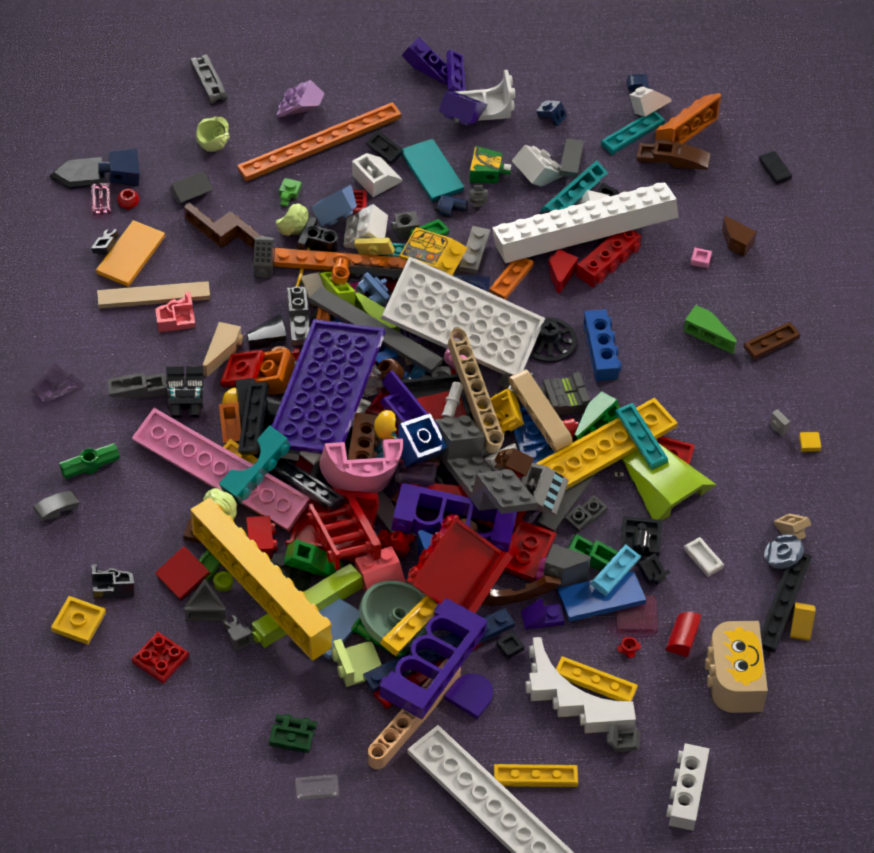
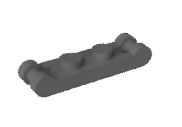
M202 55L201 58L197 59L195 57L191 58V67L194 69L208 97L209 103L214 104L218 100H227L226 91L208 55Z

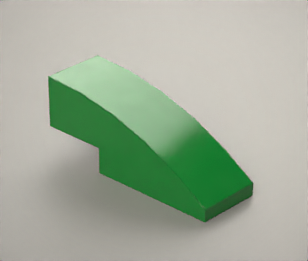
M575 534L567 549L591 556L590 568L602 571L618 553V551L598 540L592 543L578 534Z

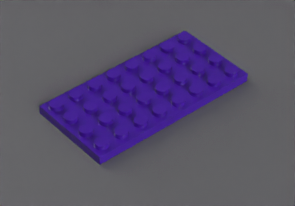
M313 319L272 424L275 430L288 439L291 445L289 447L290 450L322 454L325 443L346 441L386 333L384 328Z

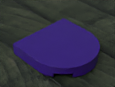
M466 674L454 682L445 693L444 699L478 720L492 702L493 687L488 679L479 674Z

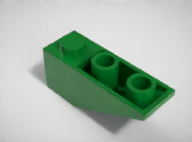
M296 539L287 546L284 560L286 565L325 578L342 569L343 562L340 561V569L335 570L333 564L329 563L326 552L315 545Z

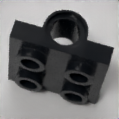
M623 516L620 550L627 545L639 555L652 556L656 554L659 557L662 520Z

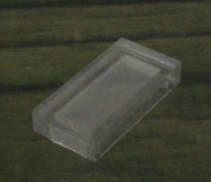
M337 774L295 778L297 800L339 796Z

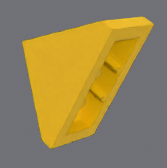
M795 602L790 638L810 641L816 612L815 606Z

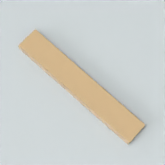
M209 281L97 290L98 306L101 309L169 303L173 299L177 301L185 297L186 292L191 293L192 301L210 300Z

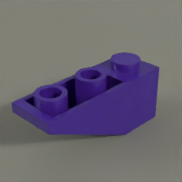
M420 37L401 55L413 68L444 85L448 82L447 64Z

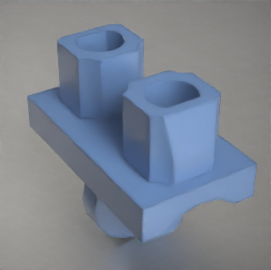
M368 272L363 275L356 287L357 292L362 295L368 292L371 295L369 299L381 306H384L390 297L387 294L389 290L385 286L388 281L385 278L381 281L377 277L373 278Z

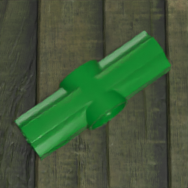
M113 443L96 450L91 448L85 449L81 452L80 456L59 463L63 477L68 479L84 472L87 474L95 473L100 466L119 460L120 455L116 445Z

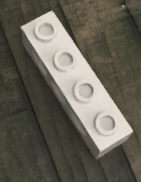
M685 743L684 750H679L677 763L681 765L680 769H675L673 781H677L676 787L672 786L670 799H674L673 805L668 804L666 817H670L669 826L694 831L709 748ZM683 785H689L691 788H686ZM680 803H685L687 806H682Z

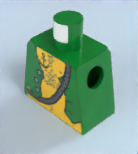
M475 146L469 183H498L500 174H511L512 165L502 163V153Z

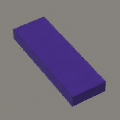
M449 49L446 52L448 90L451 92L466 91L464 56Z

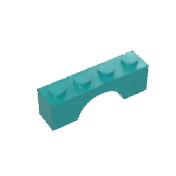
M270 425L257 439L261 449L258 461L252 467L245 470L231 469L219 483L222 491L233 495L235 501L239 504L249 498L255 486L262 483L264 476L268 471L275 468L277 461L281 456H285L291 446L288 439Z

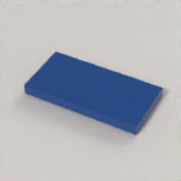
M634 571L628 572L606 597L591 585L593 580L558 588V595L569 622L646 604V598Z

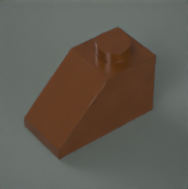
M727 216L724 217L722 232L728 249L744 257L755 244L757 231Z

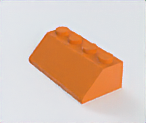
M720 93L705 95L701 99L694 101L691 106L683 109L676 117H672L666 124L658 127L655 142L656 140H665L682 144L686 143L718 119L722 95Z

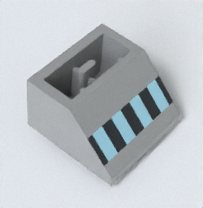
M532 463L527 476H523L521 482L538 502L536 511L557 515L569 480L547 466Z

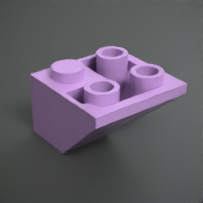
M311 80L305 83L301 82L298 86L289 88L284 93L285 97L278 107L279 110L276 116L280 118L309 111L320 105L325 93Z

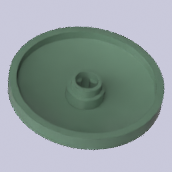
M389 580L376 583L366 591L361 600L359 608L361 621L367 632L380 643L426 595L414 586L400 581ZM426 626L401 651H411L413 641L420 636L426 635Z

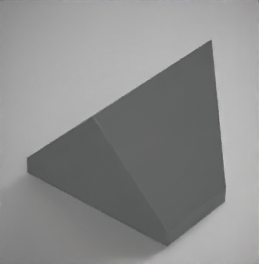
M204 579L184 607L185 621L226 620L224 604Z

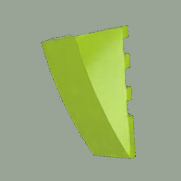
M659 444L668 458V463L651 470L638 449L623 458V462L652 519L663 521L670 516L671 508L696 492L702 496L716 487V484Z

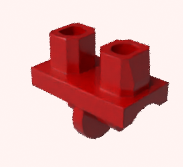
M381 530L378 535L381 550L392 546L398 557H405L410 552L409 544L415 539L412 534H404L402 531L389 533L388 530Z

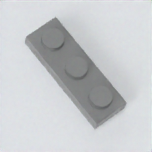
M472 226L466 245L468 248L462 257L459 271L472 274L478 273L489 239L490 229Z

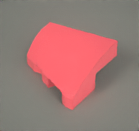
M186 292L185 297L177 301L173 299L167 305H162L155 309L158 333L196 328L190 292Z

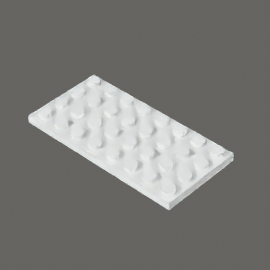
M410 256L381 317L382 320L448 349L447 343L451 331L455 328L463 329L467 334L477 363L501 374H508L510 377L524 370L540 332L541 324L545 320L544 317ZM454 338V340L457 341V342H460V341H461V340H459V339H457V338Z

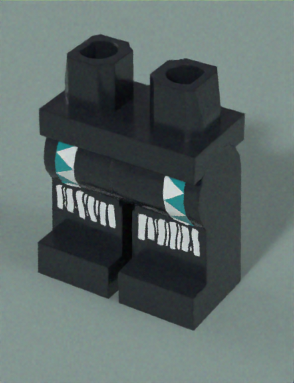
M184 366L166 367L168 408L172 418L182 417V409H189V417L199 418L201 408H203V366H186V387H184Z

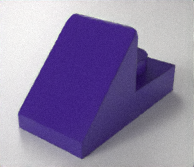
M542 598L521 611L525 630L564 625L565 622L561 604L544 606Z

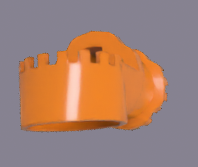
M339 254L334 257L335 266L332 269L331 280L335 284L343 285L348 281L349 269L347 267L350 264V258L346 254Z

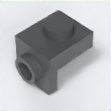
M610 725L607 743L615 753L639 751L641 732L638 728L618 730L615 725Z

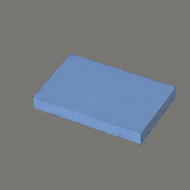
M341 599L319 611L323 617H327L331 622L332 649L333 641L341 639L343 644L352 635L351 628L360 617L358 609ZM332 649L324 653L323 656H325L328 659H331Z

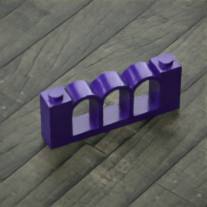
M402 483L393 516L392 531H402L406 534H410L412 531L418 535V531L423 530L434 535L442 528L444 512L466 516L465 524L469 527L471 518L494 523L491 532L479 535L501 551L508 553L517 512L501 514L498 509L479 511L468 497ZM417 506L439 510L438 518L431 522L419 519L416 515Z
M445 598L442 604L439 603L434 610L435 616L427 623L426 635L420 636L413 641L411 656H406L399 660L396 665V672L391 671L379 683L380 697L420 719L424 718L487 631L488 620ZM439 629H445L464 640L458 648H455L435 637L432 633ZM422 650H432L449 660L441 669L422 659L417 653ZM408 670H415L433 679V682L426 690L405 679L401 674Z

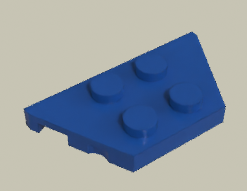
M523 407L520 411L524 425L513 430V434L519 451L536 459L551 447Z

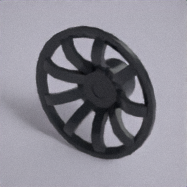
M544 317L545 322L541 324L540 332L535 341V344L540 342V345L535 352L531 351L530 356L544 362L561 361L574 351L577 341L576 334L573 328L565 321L554 317ZM557 323L562 324L566 328L563 330H559V325ZM570 332L572 339L563 338L561 335ZM560 342L571 344L568 351L561 346ZM553 344L562 355L553 357ZM545 345H548V357L539 355Z

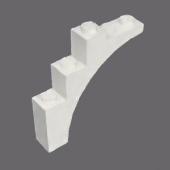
M541 637L533 638L532 646H529V657L533 658L534 663H531L532 673L529 674V681L525 682L526 693H530L531 701L552 700L553 709H557L558 717L579 716L580 725H584L585 733L609 732L610 725H615L618 730L634 729L636 718L633 701L602 699L573 686L551 664L544 651Z

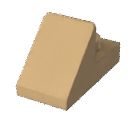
M789 513L775 520L774 524L782 535H795L801 540L806 537L804 531L806 527L811 525L808 517Z

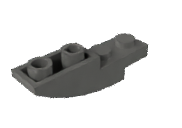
M306 287L287 288L292 346L304 345L310 330Z

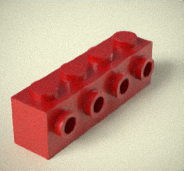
M634 230L611 235L578 263L576 276L592 288L598 283H602L608 274L613 273L621 263H625L630 255L639 251L641 248V235Z

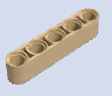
M525 369L509 377L508 380L511 388L552 450L556 452L572 444L571 434L529 371Z

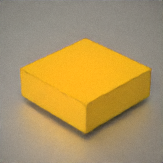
M800 432L801 452L821 451L819 432Z

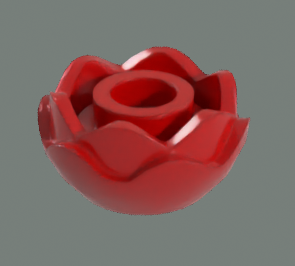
M124 189L117 196V202L120 207L127 210L136 207L140 201L138 193L132 189Z

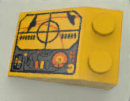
M416 227L399 257L407 262L410 256L452 276L468 247L452 238Z

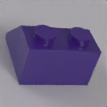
M445 91L438 112L444 113L443 117L451 120L453 118L460 119L459 123L469 126V123L476 124L488 104L457 92Z

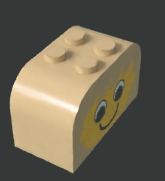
M759 621L723 622L714 629L710 647L707 648L708 658H705V669L709 670L707 687H711L712 699L720 709L726 712H763L768 689Z

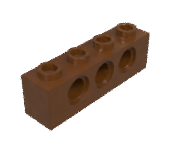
M355 414L348 460L376 458L377 452H374L373 449L378 448L379 438L375 437L374 423L378 415Z

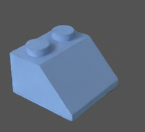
M349 185L311 207L321 226L325 224L331 226L338 222V217L343 216L346 218L353 214L352 210L357 206L352 186Z

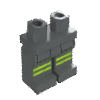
M580 372L572 373V377L543 380V385L539 386L559 416L584 413L590 402Z

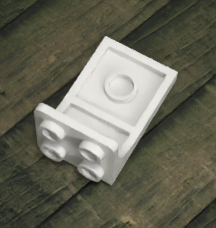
M504 70L502 81L493 88L457 92L488 104L478 121L511 118V111H514V101L512 99H515V89L511 88L513 80L508 70Z

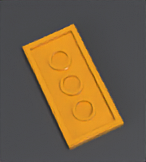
M133 220L96 269V273L129 287L163 241L165 233Z

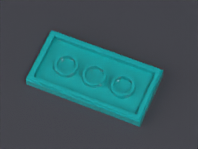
M433 139L403 149L402 157L431 202L440 200L441 195L451 196L464 191L463 184Z

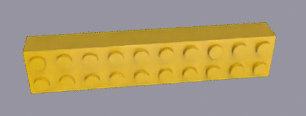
M208 498L190 509L193 534L312 661L332 649V625L330 620L319 613L316 605L311 604L305 594L295 588L292 580L286 578L277 565L274 566L268 555L258 549L255 541L250 540L246 536L245 531L235 525L232 517L226 515L218 503H214L211 498Z

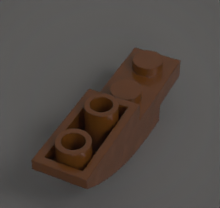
M656 140L655 144H639L637 162L672 163L673 168L708 170L711 154L690 145Z

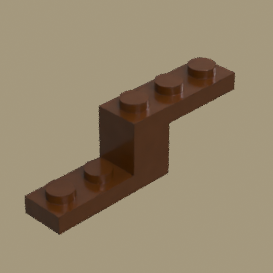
M188 203L184 206L185 219L221 248L239 237L254 249L255 236L264 237L259 235L252 226H248L239 216L234 215L231 211L214 222L192 204Z

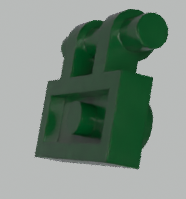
M277 714L275 722L282 723V725L273 724L269 746L310 753L314 732L308 731V729L316 730L318 722L310 721V718L305 717L303 719L295 718L290 714ZM290 725L300 727V729L290 727Z

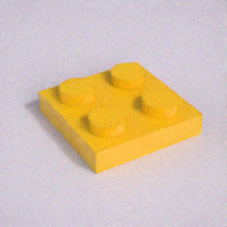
M68 596L51 626V631L88 645L104 618L106 609Z

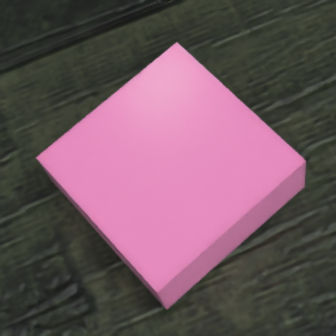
M694 247L690 265L708 269L712 251Z

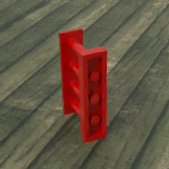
M354 494L346 495V504L332 511L327 510L317 513L313 504H309V513L306 514L307 522L314 528L326 551L329 563L333 564L335 570L340 569V558L364 552L370 553L373 561L381 559V543ZM344 514L350 517L348 520L324 525L321 521ZM349 527L356 528L357 532L333 538L328 534V532ZM358 539L364 543L363 545L343 550H337L335 545Z

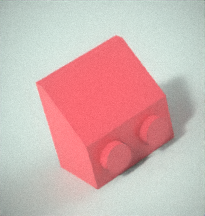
M392 546L382 549L381 559L373 561L370 554L355 558V569L362 576L365 593L371 586L382 581L392 580L406 583L400 561Z

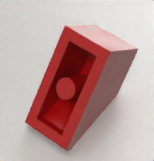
M559 249L555 255H551L548 265H550L549 274L555 290L560 294L577 270L578 257Z

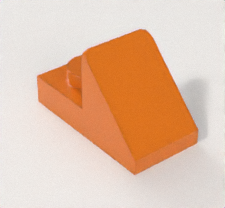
M238 402L219 404L223 443L228 442L230 439L240 441L241 424Z

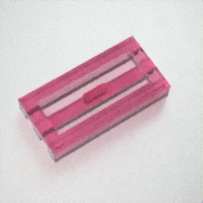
M110 183L92 184L93 215H96L97 212H100V215H104V212L111 214ZM96 188H99L100 207H96ZM103 188H106L107 207H103Z

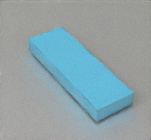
M625 545L595 577L591 585L606 597L640 560L641 556Z

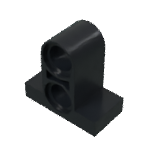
M309 217L298 241V250L310 248L313 251L337 252L338 235L335 231L317 227V218Z

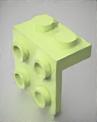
M341 639L333 641L331 655L333 661H336L338 664L339 676L343 678L346 687L365 682L363 673L382 665L375 647L370 641L348 648L344 647Z

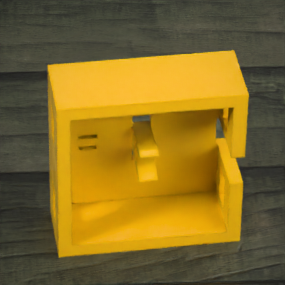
M509 388L490 398L503 436L505 431H513L524 425L517 396ZM478 405V408L485 409L484 406ZM485 422V423H484V425H486V426H488V427H489V426H492V425H491L490 423H488V422Z

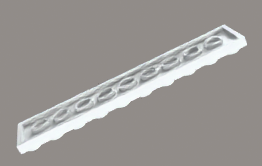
M439 725L407 749V753L511 853H574Z

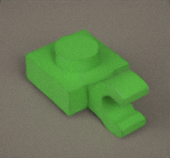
M284 178L279 189L280 199H282L280 205L288 207L291 198L297 199L302 182Z

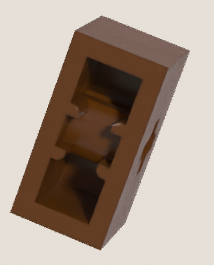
M515 448L505 449L497 454L494 468L500 471L511 469L517 477L527 476L534 458Z

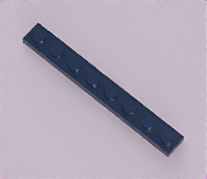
M505 608L484 617V619L488 620L487 631L478 644L515 627L514 620ZM454 633L439 638L455 648H458L464 640ZM422 650L417 653L419 657L433 665L447 659L432 650ZM411 652L363 673V678L373 693L380 690L379 683L384 676L387 677L391 671L396 672L398 661L403 657L411 656ZM408 670L401 675L407 678L418 673V671Z

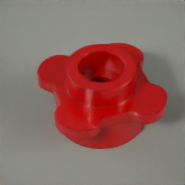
M632 637L623 638L621 645L617 646V651L624 653L628 658H634L636 651L641 649V644Z

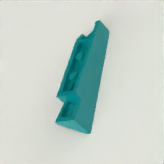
M596 160L548 202L540 212L561 210L572 206L587 190L592 189L601 181L600 179L605 177L608 172Z

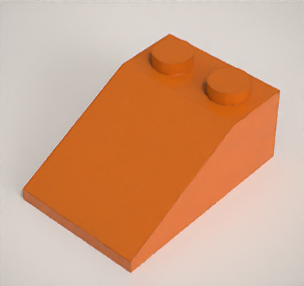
M288 348L264 352L265 356L255 383L267 382L269 385L268 394L285 393L295 368L294 362L297 360Z

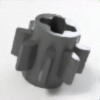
M474 185V189H469V203H474V207H483V203H488V189H483V185Z

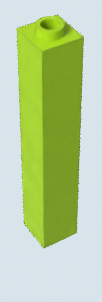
M349 564L303 593L311 604H315L318 610L321 611L339 599L344 600L362 589V576ZM269 614L252 623L253 639L264 648L287 635Z

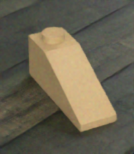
M222 322L218 323L203 363L204 377H208L230 358L231 354L236 353L239 345H242L244 335L241 334V326Z

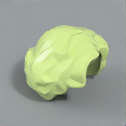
M216 116L203 119L196 130V139L201 148L208 152L221 150L230 137L228 122L223 117Z
M293 204L284 217L276 220L278 232L286 236L302 233L309 218L307 208L301 204Z
M218 488L209 490L203 500L211 498L214 503H218L226 515H230L234 520L237 514V504L233 495Z

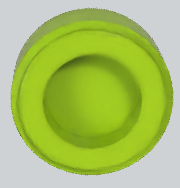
M222 571L214 576L213 582L216 590L227 592L232 589L234 580L229 572Z

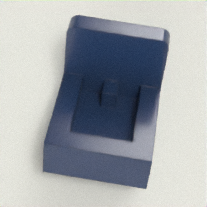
M546 100L536 110L538 117H552L555 125H559L567 117L561 101Z

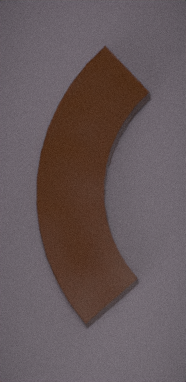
M543 576L534 582L524 585L525 588L513 591L512 588L502 590L491 589L481 605H504L529 600L561 585V580L558 577Z

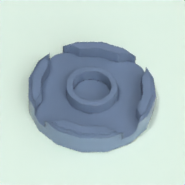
M785 534L774 538L775 541L770 542L764 551L765 558L770 566L783 569L796 564L802 558L804 546L795 535Z

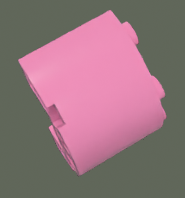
M403 439L383 440L384 458L347 460L345 442L325 443L319 463L321 472L326 481L335 489L378 493L391 482L403 449Z

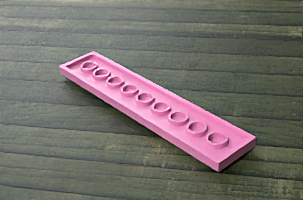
M155 408L152 409L132 437V440L219 490H222L219 483L231 469L245 470L253 466L246 460ZM267 473L262 483L256 485L251 491L249 498L243 500L241 504L261 516L270 515L271 522L289 532L311 502V499Z

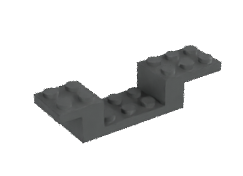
M470 416L445 417L434 420L439 426L438 429L448 447L438 457L479 511L498 509L503 514L535 510L537 508L538 502L511 469L493 471L483 459L482 452L486 437Z

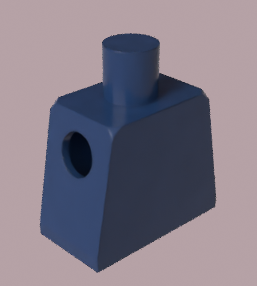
M137 148L109 152L108 162H98V173H109V181L111 183L139 186L140 172Z

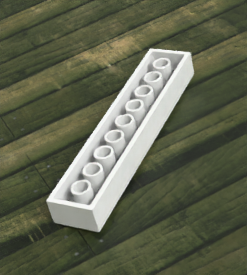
M656 183L653 186L641 187L637 190L622 192L611 197L606 196L596 201H587L577 206L572 205L565 209L553 210L550 213L537 214L531 218L518 219L515 222L503 223L492 228L495 246L504 262L508 263L679 217L676 197L666 183Z

